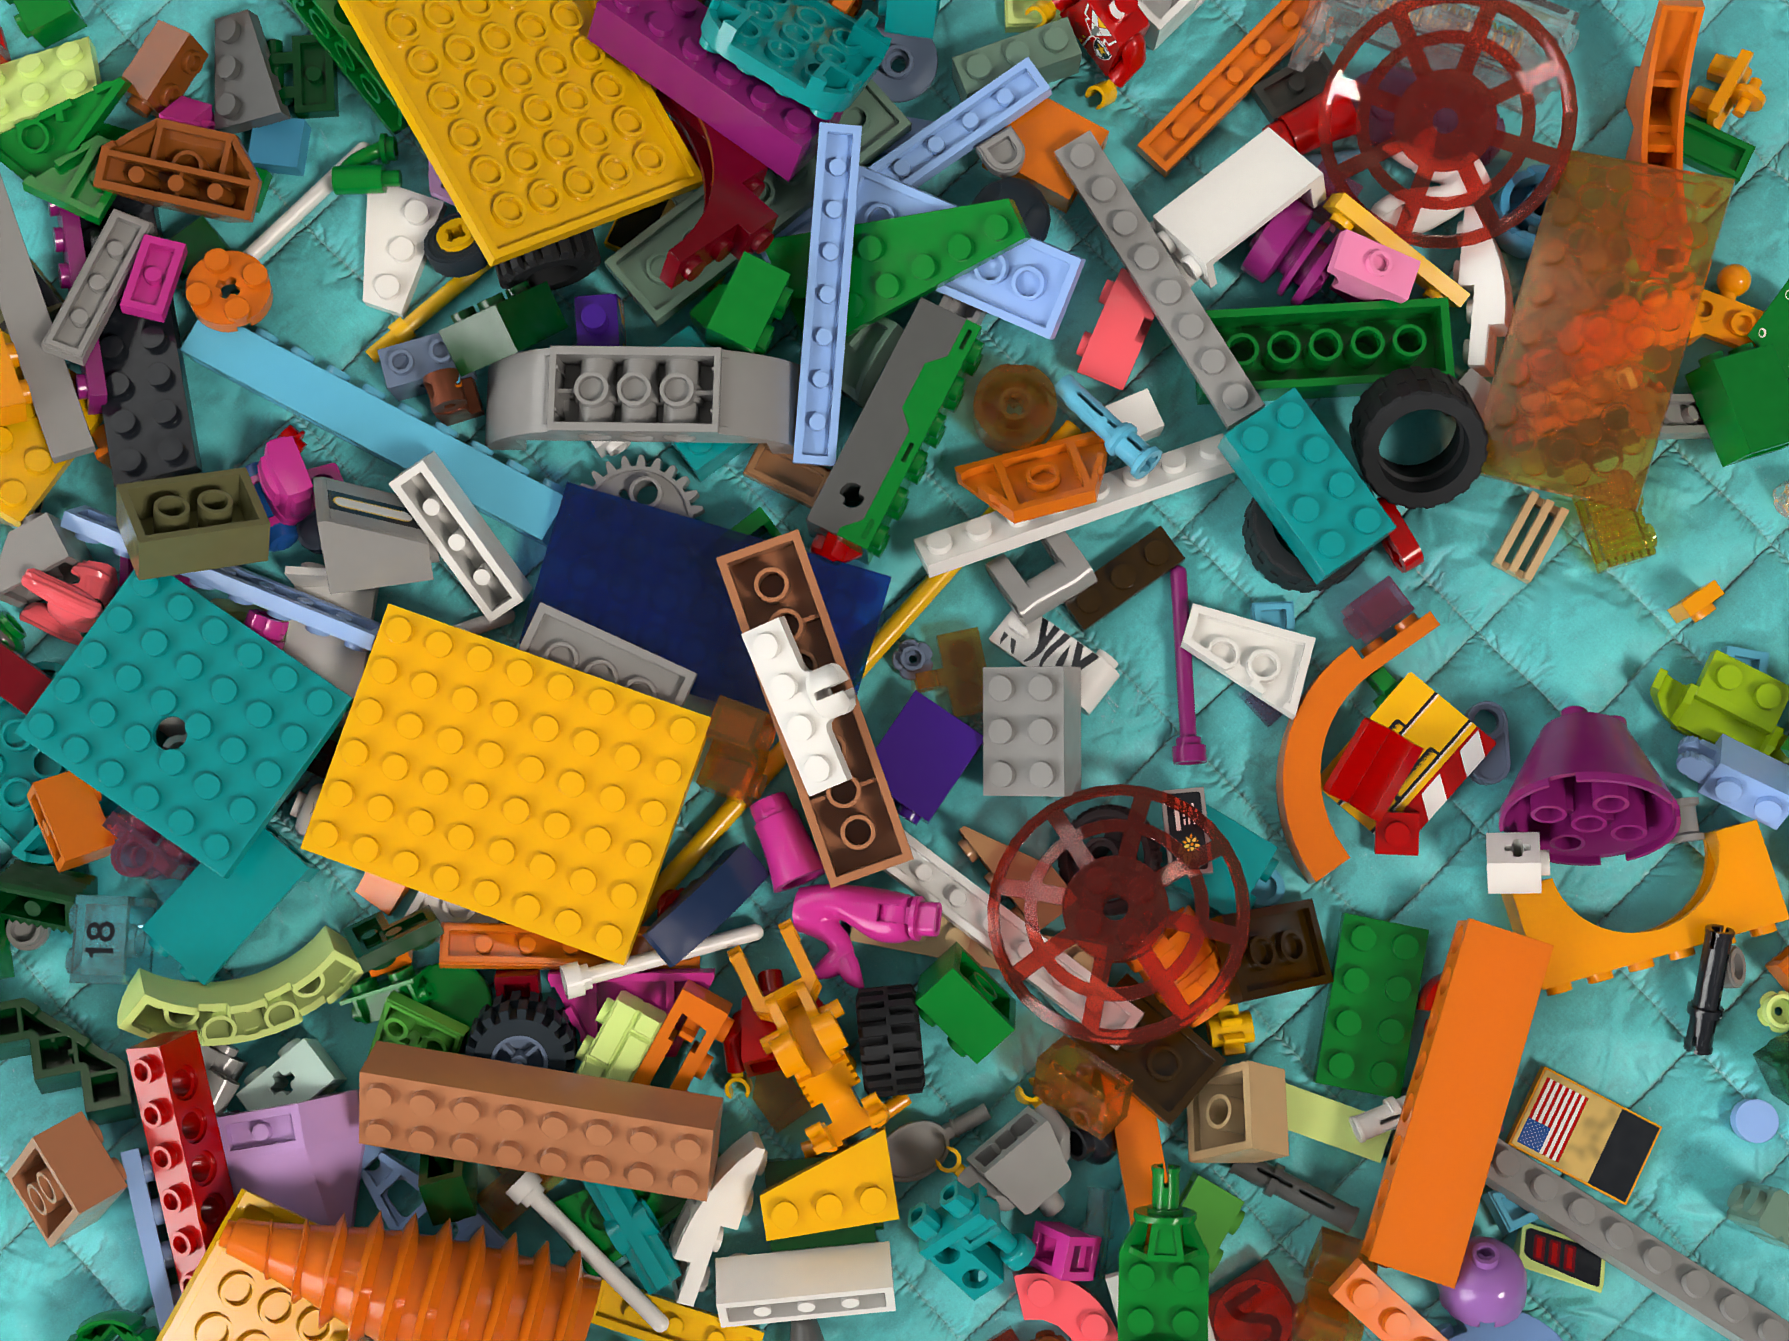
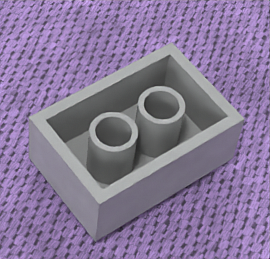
M983 667V796L1066 797L1081 795V667Z

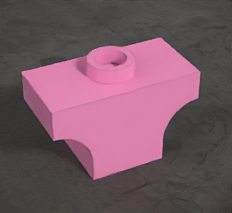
M1346 229L1339 233L1327 272L1335 276L1332 284L1333 288L1365 302L1385 299L1401 304L1409 299L1421 261Z

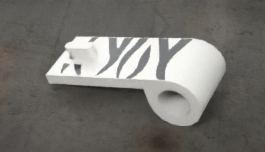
M1011 610L989 637L991 643L1025 667H1081V712L1088 716L1120 677L1116 670L1119 664L1112 656L1101 649L1094 653L1043 616L1025 626L1014 611Z

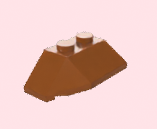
M156 118L128 132L116 141L112 140L102 145L93 181V187L151 206L196 216L203 215L205 218L228 223L253 222L262 186V180L237 135Z

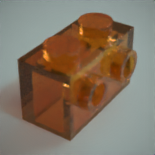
M1064 1034L1037 1057L1033 1094L1039 1097L1044 1104L1052 1106L1071 1119L1079 1128L1088 1131L1099 1140H1102L1128 1116L1134 1081Z

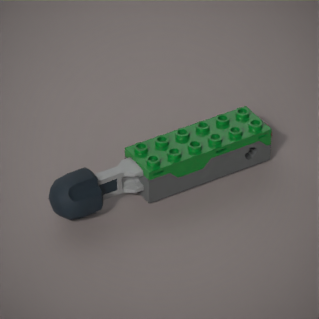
M1009 176L982 188L972 201L971 205L1008 198L1014 200L1029 235L1045 241L1051 223L1049 205L1042 192L1028 180ZM945 294L939 305L922 297L920 298L806 518L809 536L814 538L810 550L815 557L837 567L855 559L869 565L873 556L878 558L882 556L891 537L888 533L892 519L898 522L901 519L909 503L907 496L911 482L916 485L919 484L928 465L926 459L929 447L931 446L936 449L946 431L947 426L944 425L947 420L946 413L948 410L955 413L965 393L963 387L966 379H964L966 374L973 377L982 361L983 354L981 352L985 343L980 341L982 329L980 325L987 312ZM850 501L860 502V505L857 507H846V503Z

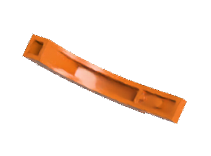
M1431 611L1420 619L1413 612L1396 624L1394 629L1398 634L1386 643L1381 636L1360 650L1364 656L1363 659L1354 647L1350 646L1315 677L1300 697L1295 718L1293 720L1289 718L1282 737L1277 762V806L1288 848L1308 884L1319 881L1351 858L1331 826L1321 790L1320 770L1322 752L1331 722L1344 700L1360 682L1440 625Z

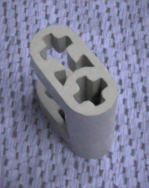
M1066 531L1040 540L1055 564L1026 582L1004 554L985 564V568L993 583L1025 626L1097 582L1096 575L1090 564Z

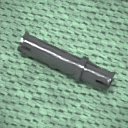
M1266 1161L1231 1164L1229 1173L1263 1189V1194L1272 1197L1274 1194L1342 1229L1345 1233L1350 1232L1356 1221L1360 1208L1354 1207L1326 1193L1322 1189L1284 1171L1285 1166L1276 1163L1275 1166Z

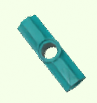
M582 1181L594 1204L605 1219L603 1225L608 1237L622 1256L626 1255L649 1295L659 1291L683 1274L679 1268L680 1266L673 1258L672 1252L659 1234L661 1233V1228L654 1213L643 1198L639 1199L633 1189Z

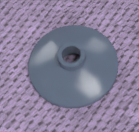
M884 22L876 26V28L884 37L892 38L877 73L872 79L892 102H907L923 94L932 84L938 68L937 50L931 38L884 32ZM903 59L906 62L905 68L899 72L894 71L891 68L894 60Z

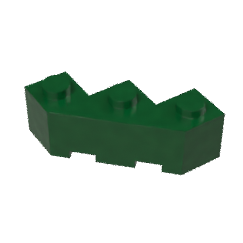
M26 998L0 1002V1061L31 1055L34 1081L41 1094L82 1087L85 1113L88 1119L93 1120L97 1125L137 1118L132 1079L125 1061L111 1052L108 1053L98 1047L89 1038L61 1020L54 1019Z

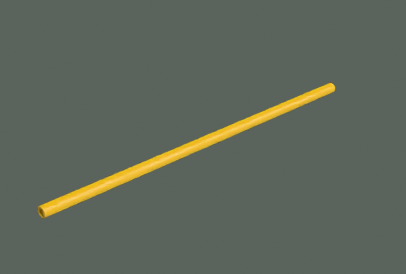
M1066 420L1046 443L1082 434V432L1073 422ZM989 506L981 516L996 510ZM962 567L931 578L927 575L846 665L854 688ZM780 741L777 742L658 875L640 926L657 909L656 905L660 896L669 889L674 890L787 764Z

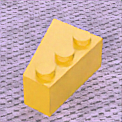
M884 1126L874 1131L870 1135L762 1191L760 1202L766 1241L899 1219L886 1127Z

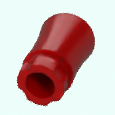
M1334 82L1317 96L1279 116L1278 121L1272 122L1262 129L1264 131L1268 127L1271 128L1301 155L1337 140L1358 135L1361 131L1355 107L1348 93L1339 82Z

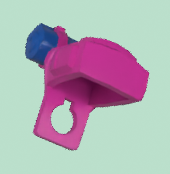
M293 436L269 440L265 446L264 456L260 458L259 462H253L245 466L270 521L269 551L277 552L291 547L298 539L297 523L316 510L312 484L313 477L322 476L344 482L336 463L306 469Z

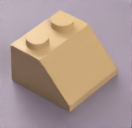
M1249 1060L1221 1067L1187 1106L1189 1162L1258 1163L1289 1156L1285 1069Z

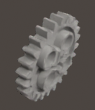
M639 455L636 466H632L627 457L622 456L621 468L617 470L613 464L607 461L606 469L608 474L603 477L593 470L591 473L596 484L592 487L581 483L580 487L587 496L585 499L577 498L572 501L581 509V513L569 516L571 522L580 525V528L572 531L570 536L574 540L584 541L575 549L576 553L579 556L591 554L584 565L589 570L601 565L597 577L603 581L612 573L613 585L617 588L622 585L625 578L628 579V584L632 591L637 590L639 580H644L646 586L653 590L654 578L658 576L665 584H669L668 571L673 569L676 573L683 575L684 571L679 562L682 559L694 562L693 555L688 551L690 546L702 547L703 545L701 540L694 536V532L706 530L704 523L695 521V518L704 514L705 510L703 506L691 505L700 497L697 490L684 492L691 482L689 478L684 476L675 481L678 469L672 465L665 472H662L663 462L660 458H656L651 467H647L644 455ZM647 486L657 488L658 495L654 502L647 505L638 503L637 496L642 488ZM622 490L627 491L635 511L642 519H645L642 524L656 550L654 556L648 554L640 534L634 527H630L633 525V520L620 497ZM607 505H618L620 507L618 519L612 523L601 522L600 513L602 509ZM666 522L674 524L676 526V533L671 540L666 542L656 540L655 532L658 526ZM635 541L638 543V553L636 556L627 561L619 559V547L624 542Z

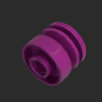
M1295 200L1259 228L1249 244V247L1252 249L1240 268L1262 284L1269 280L1277 271L1284 275L1276 292L1281 297L1293 282L1300 286L1290 301L1294 306L1302 305L1304 301L1318 293L1331 275V273L1327 272L1339 233L1342 232L1340 230L1331 243L1327 244L1323 239L1333 225L1331 222H1324L1314 233L1308 231L1307 227L1314 211L1298 200Z

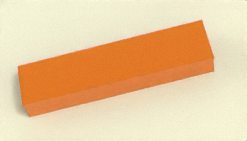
M1471 918L1457 921L1360 1253L1368 1257L1367 1260L1455 1289L1554 945Z

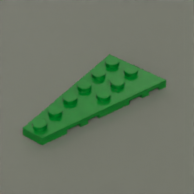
M1008 198L855 224L846 337L1030 240L1031 237L1014 200ZM811 232L774 238L765 250L772 265L791 274L788 287L794 291L789 305L802 334Z

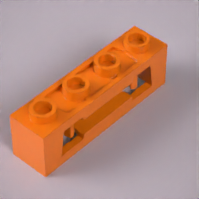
M688 979L631 1083L650 1085L679 1032L674 1027L683 1013L688 1018L678 1034L679 1037L692 1043L700 1027L706 1031L700 1042L695 1040L669 1089L689 1092L687 1088L692 1079L696 1077L702 1080L714 1059L713 1056L707 1053L714 1040L723 1043L735 1021L728 1017L733 1003Z

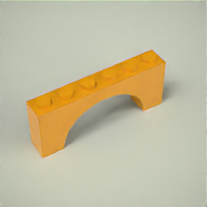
M1757 819L1704 833V868L1695 893L1688 903L1673 917L1644 931L1635 933L1617 932L1599 927L1585 920L1567 905L1558 892L1552 878L1541 880L1542 893L1501 894L1514 933L1554 945L1541 990L1546 989L1547 996L1573 990L1571 982L1587 978L1588 984H1594L1614 978L1612 970L1625 966L1628 967L1629 972L1655 966L1653 958L1668 954L1670 961L1695 955L1694 947L1704 943L1705 926L1709 924L1723 925V932L1729 927L1735 931V935L1749 931L1751 937L1777 931L1775 923L1789 920V914ZM1735 936L1732 939V944L1736 943Z

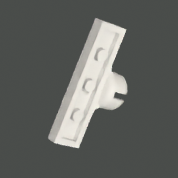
M785 616L778 617L741 634L809 797L852 779L851 772L832 730L833 720L851 712L856 705V695L853 687L835 694L830 689L850 679L845 670L835 663L826 664L815 670H809L803 661Z

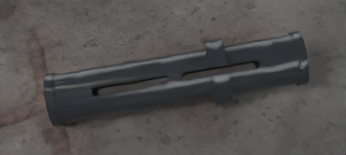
M1718 924L1705 926V937L1694 997L1687 1004V1013L1690 1014L1683 1047L1686 1051L1691 1052L1693 1046H1696L1694 1050L1696 1055L1712 1054L1717 1021L1723 1018L1724 1008L1720 1003L1735 931L1727 927L1725 932H1723L1724 926Z

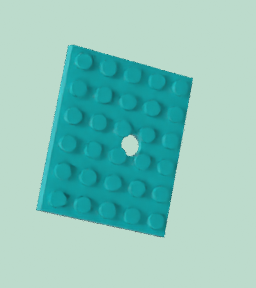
M133 570L14 733L223 878L229 879L342 721L344 713L349 711L354 699L174 576L138 580L135 570ZM167 718H180L185 723L187 738L179 748L164 750L156 741V729Z

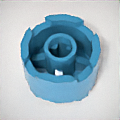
M1532 165L1526 170L1516 173L1505 183L1494 198L1489 209V229L1499 249L1520 259H1535L1546 252L1557 249L1571 236L1583 215V196L1581 193L1578 195L1575 186L1568 180L1569 175L1565 171L1551 165Z

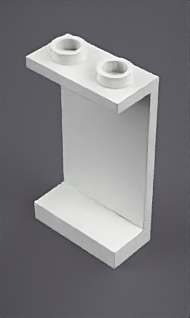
M1268 127L1153 215L1157 236L1169 255L1174 254L1180 260L1183 269L1192 279L1200 278L1209 288H1212L1217 284L1213 264L1299 197L1312 208L1317 207L1327 199L1324 175L1317 167Z
M304 562L301 564V567L285 566L284 574L294 584V589L374 620L379 588L330 594L325 566L313 562ZM290 620L286 633L284 652L318 675V669L334 665L336 672L322 678L354 699L367 664L369 651L360 652L352 650L344 645V640L332 635H315L305 629L306 625ZM349 711L344 713V718L337 727H344Z

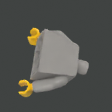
M1031 1077L1028 1080L1035 1089V1096L1033 1098L1026 1096L1023 1089L1018 1085L1015 1088V1097L1024 1105L1032 1104L1035 1110L1029 1106L1023 1109L966 1158L970 1164L968 1167L961 1163V1155L958 1150L948 1146L946 1148L956 1156L955 1165L952 1168H945L936 1158L935 1163L942 1172L955 1174L958 1177L957 1181L967 1188L979 1182L987 1189V1196L997 1200L1001 1211L1007 1212L1016 1207L1024 1215H1029L1039 1208L1043 1216L1051 1217L1063 1209L1065 1201L1058 1190L1070 1180L1072 1175L1067 1164L1070 1158V1129L1050 1101L1045 1102L1042 1098L1044 1094L1043 1083L1038 1078Z

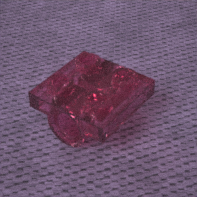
M113 811L102 824L103 827L118 838L111 849L110 858L114 869L123 876L157 881L167 879L185 880L200 864L196 861V858L132 814L128 815Z

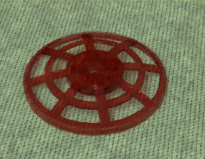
M1402 0L1372 17L1352 36L1338 55L1326 80L1320 102L1318 133L1321 155L1329 179L1336 191L1349 195L1409 245L1440 249L1475 245L1497 237L1521 223L1543 203L1558 183L1569 161L1576 137L1578 117L1576 87L1568 61L1556 40L1536 18L1518 5L1507 0ZM1439 4H1469L1480 7L1471 32L1441 30L1425 33L1418 37L1408 13L1422 7ZM1496 13L1510 18L1525 29L1542 47L1549 61L1524 72L1521 65L1506 49L1487 38ZM1392 21L1402 45L1395 48L1378 64L1366 85L1342 77L1348 63L1361 45L1378 29ZM1443 43L1465 45L1456 69L1432 71L1423 51L1425 47ZM1481 51L1488 53L1500 62L1512 79L1489 90L1481 80L1472 75ZM1407 56L1417 80L1405 90L1401 97L1378 89L1387 73ZM1555 76L1561 91L1563 109L1561 136L1557 149L1532 141L1536 122L1535 99L1532 88ZM1336 93L1359 101L1356 132L1361 153L1340 164L1337 163L1333 151L1331 135L1332 106ZM1518 94L1522 106L1520 136L1496 129L1498 118L1496 105ZM1371 105L1395 113V136L1372 147L1369 133ZM1442 108L1453 110L1458 118L1455 129L1446 134L1438 132L1433 125L1435 113ZM1493 146L1513 153L1503 169L1483 185L1474 162L1485 153L1488 147ZM1403 151L1409 160L1418 165L1410 190L1393 180L1379 162ZM1525 157L1550 165L1544 178L1532 194L1515 210L1499 219L1489 196L1497 192L1514 176ZM1368 168L1371 175L1386 191L1405 202L1397 225L1395 226L1384 221L1366 208L1351 191L1345 179ZM1457 170L1467 190L1465 194L1451 197L1426 196L1435 171L1451 172ZM1473 204L1483 225L1482 228L1453 235H1425L1412 232L1421 208L1450 210Z
M1125 784L1095 786L1074 792L1072 796L1063 797L1049 804L1028 820L1012 838L999 860L990 886L987 907L988 933L994 958L1006 983L1022 1004L1044 1023L1066 1035L1090 1043L1113 1046L1143 1044L1165 1038L1191 1025L1208 1012L1228 990L1241 966L1248 945L1251 922L1249 890L1241 863L1229 841L1216 825L1194 806L1169 793L1145 786ZM1118 795L1134 797L1128 819L1099 820L1074 829L1063 812L1064 809L1073 804L1097 797ZM1151 801L1165 804L1184 814L1203 829L1212 841L1188 852L1170 834L1145 823ZM1048 820L1060 839L1041 857L1032 872L1030 881L1005 878L1009 866L1021 845L1038 826ZM1124 832L1118 855L1094 859L1082 841L1087 837L1101 833ZM1141 837H1147L1161 844L1177 859L1154 872L1146 864L1136 860ZM1068 850L1080 870L1072 877L1067 888L1042 884L1052 864L1063 852ZM1220 856L1223 857L1228 866L1235 889L1237 910L1235 927L1209 920L1208 891L1199 868ZM1185 875H1188L1194 891L1195 916L1170 910L1169 899L1165 887ZM1001 896L1025 899V927L1029 942L1034 951L1014 966H1012L1006 954L1000 931L999 907ZM1113 898H1121L1128 903V912L1120 920H1110L1104 915L1106 903ZM1038 901L1061 905L1066 926L1064 930L1045 943L1038 925ZM1166 929L1191 934L1182 953L1171 966L1165 969L1153 948L1160 942ZM1205 938L1230 944L1231 947L1227 959L1215 980L1199 998L1188 1005L1174 981L1181 977L1193 963ZM1076 944L1083 952L1094 958L1090 982H1085L1070 974L1054 958ZM1138 959L1150 978L1146 982L1132 986L1107 987L1112 963H1125ZM1044 966L1048 973L1063 986L1079 995L1087 997L1082 1024L1069 1020L1046 1007L1030 993L1023 981ZM1159 992L1173 1014L1160 1022L1139 1028L1115 1030L1100 1028L1104 1001H1133Z

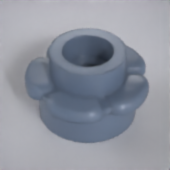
M914 639L905 640L899 644L898 651L893 653V667L899 670L900 676L906 680H916L920 676L925 677L932 670L933 662L931 657L933 653L931 648L924 642L917 643ZM911 656H916L917 662L911 663L909 661V658Z

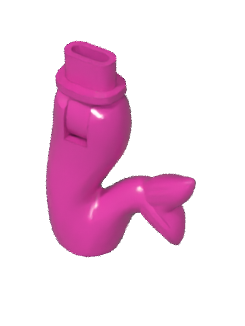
M830 884L800 887L793 903L792 918L797 932L824 942L829 949V952L813 968L818 979H830L840 975L848 985L861 989L864 988L860 964L854 954L852 941L839 921L842 920L862 934L879 942L902 943L909 940L919 942L922 936L937 937L939 935L942 905L940 902H926L923 896L913 897L909 894L882 888L842 884L831 888Z

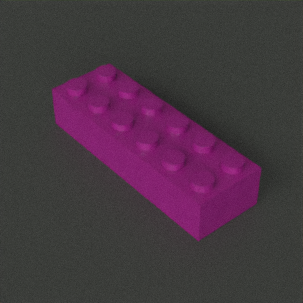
M599 0L597 2L587 37L589 41L788 182L817 155L820 122L839 124L843 111L834 113L830 120L820 119L810 111L809 107L792 98L778 94L772 86L755 76L743 73L734 63L720 54L705 50L700 45L699 39L702 35L700 27L708 7L698 0Z

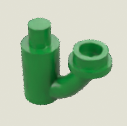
M381 133L379 142L351 154L340 166H333L332 186L335 195L384 194L387 192V187H401V170H386L384 164H390L391 161L398 160L399 150L396 136H388L387 133ZM379 158H381L382 163H383V164L367 165V164H369V163H371V162H373V161H375V160H377V159H379Z

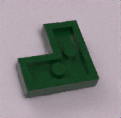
M429 905L391 924L388 923L383 912L379 911L342 930L364 973L370 970L384 969L394 963L396 957L410 950H422L433 944L436 937L444 934L438 918Z

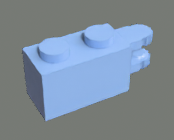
M1722 734L1715 744L1704 739L1700 740L1698 737H1694V735H1687V737H1683L1679 741L1678 754L1680 755L1676 759V769H1679V772L1683 773L1682 775L1685 774L1688 778L1698 782V793L1754 820L1757 819L1758 822L1775 830L1788 817L1789 765L1725 734Z

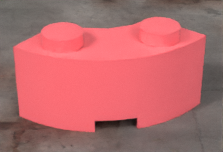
M1121 268L1115 282L1107 279L1098 300L1099 303L1104 304L1103 310L1093 333L1084 332L1076 354L1083 357L1077 370L1078 373L1123 391L1155 314L1127 270Z
M1025 1267L1019 1271L1012 1270L1024 1320H1044L1055 1324L1072 1341H1118V1332L1102 1303L1078 1281H1061L1034 1267Z

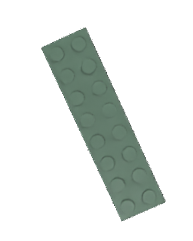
M873 79L870 80L852 105L843 111L839 124L862 126L859 165L866 166L910 132L912 125ZM817 155L789 182L768 168L763 181L765 189L758 198L778 215L772 231L774 237L803 212L813 206ZM701 186L604 261L608 271L657 328L739 263V260L730 253L721 262L714 260L705 266L702 273L693 281L688 282L685 280L672 290L659 279L668 251L686 237L703 214L704 186Z

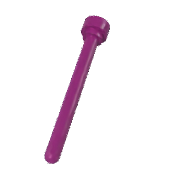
M1177 565L1170 571L1180 737L1176 738V746L1172 747L1174 765H1198L1207 763L1206 745L1202 744L1201 737L1197 736L1192 654L1180 647L1189 618L1187 571L1183 566Z

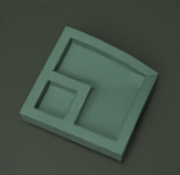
M886 317L845 338L841 393L862 409L866 405L884 366L904 331L898 323Z

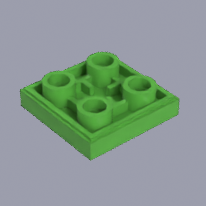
M393 990L386 998L369 1054L376 1041L461 1054L471 1027Z

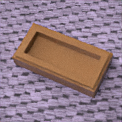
M758 443L743 475L812 509L831 470L817 465L793 464V454H772L767 443Z

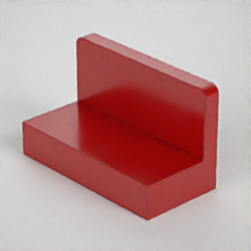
M1366 717L1362 720L1325 783L1323 791L1349 803L1369 818L1381 822L1424 749L1397 731Z

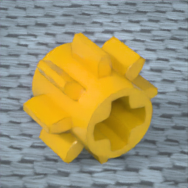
M1228 1003L1216 1015L1205 1021L1209 1045L1212 1048L1221 1047L1222 1055L1245 1054L1244 1044L1255 1042L1251 1013L1249 1010L1239 1011L1238 1003Z

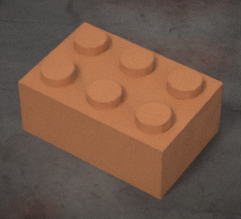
M82 1111L32 1137L6 1173L8 1180L50 1248L97 1222L128 1187L125 1182L127 1179L126 1172L117 1158H110L102 1145L104 1139L100 1128L93 1120H87Z

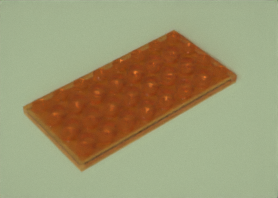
M1562 148L1481 417L1485 424L1484 428L1488 433L1489 443L1487 444V459L1481 468L1482 472L1479 476L1637 513L1734 190L1735 179Z

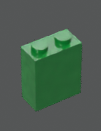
M1752 342L1729 351L1728 356H1725L1722 350L1699 359L1700 367L1684 375L1722 467L1782 450L1789 446V381L1773 343L1757 348L1754 347Z

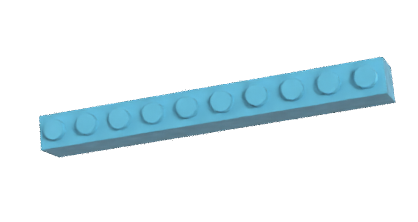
M199 320L196 321L180 349L192 361L401 471L406 470L435 451L477 511L547 548L550 547L573 506L569 499L564 496L567 490L547 478H544L541 484L528 477L530 470L511 459H508L506 464L492 458L494 451L474 440H472L470 445L456 439L458 433L445 424L436 421L434 426H431L421 421L422 414L402 402L396 408L384 401L386 395L368 384H364L362 389L349 383L351 377L332 365H328L326 370L314 365L315 358L295 346L290 351L278 346L277 344L280 340L257 327L254 333L242 326L237 327L238 331L228 333L213 330L202 324Z

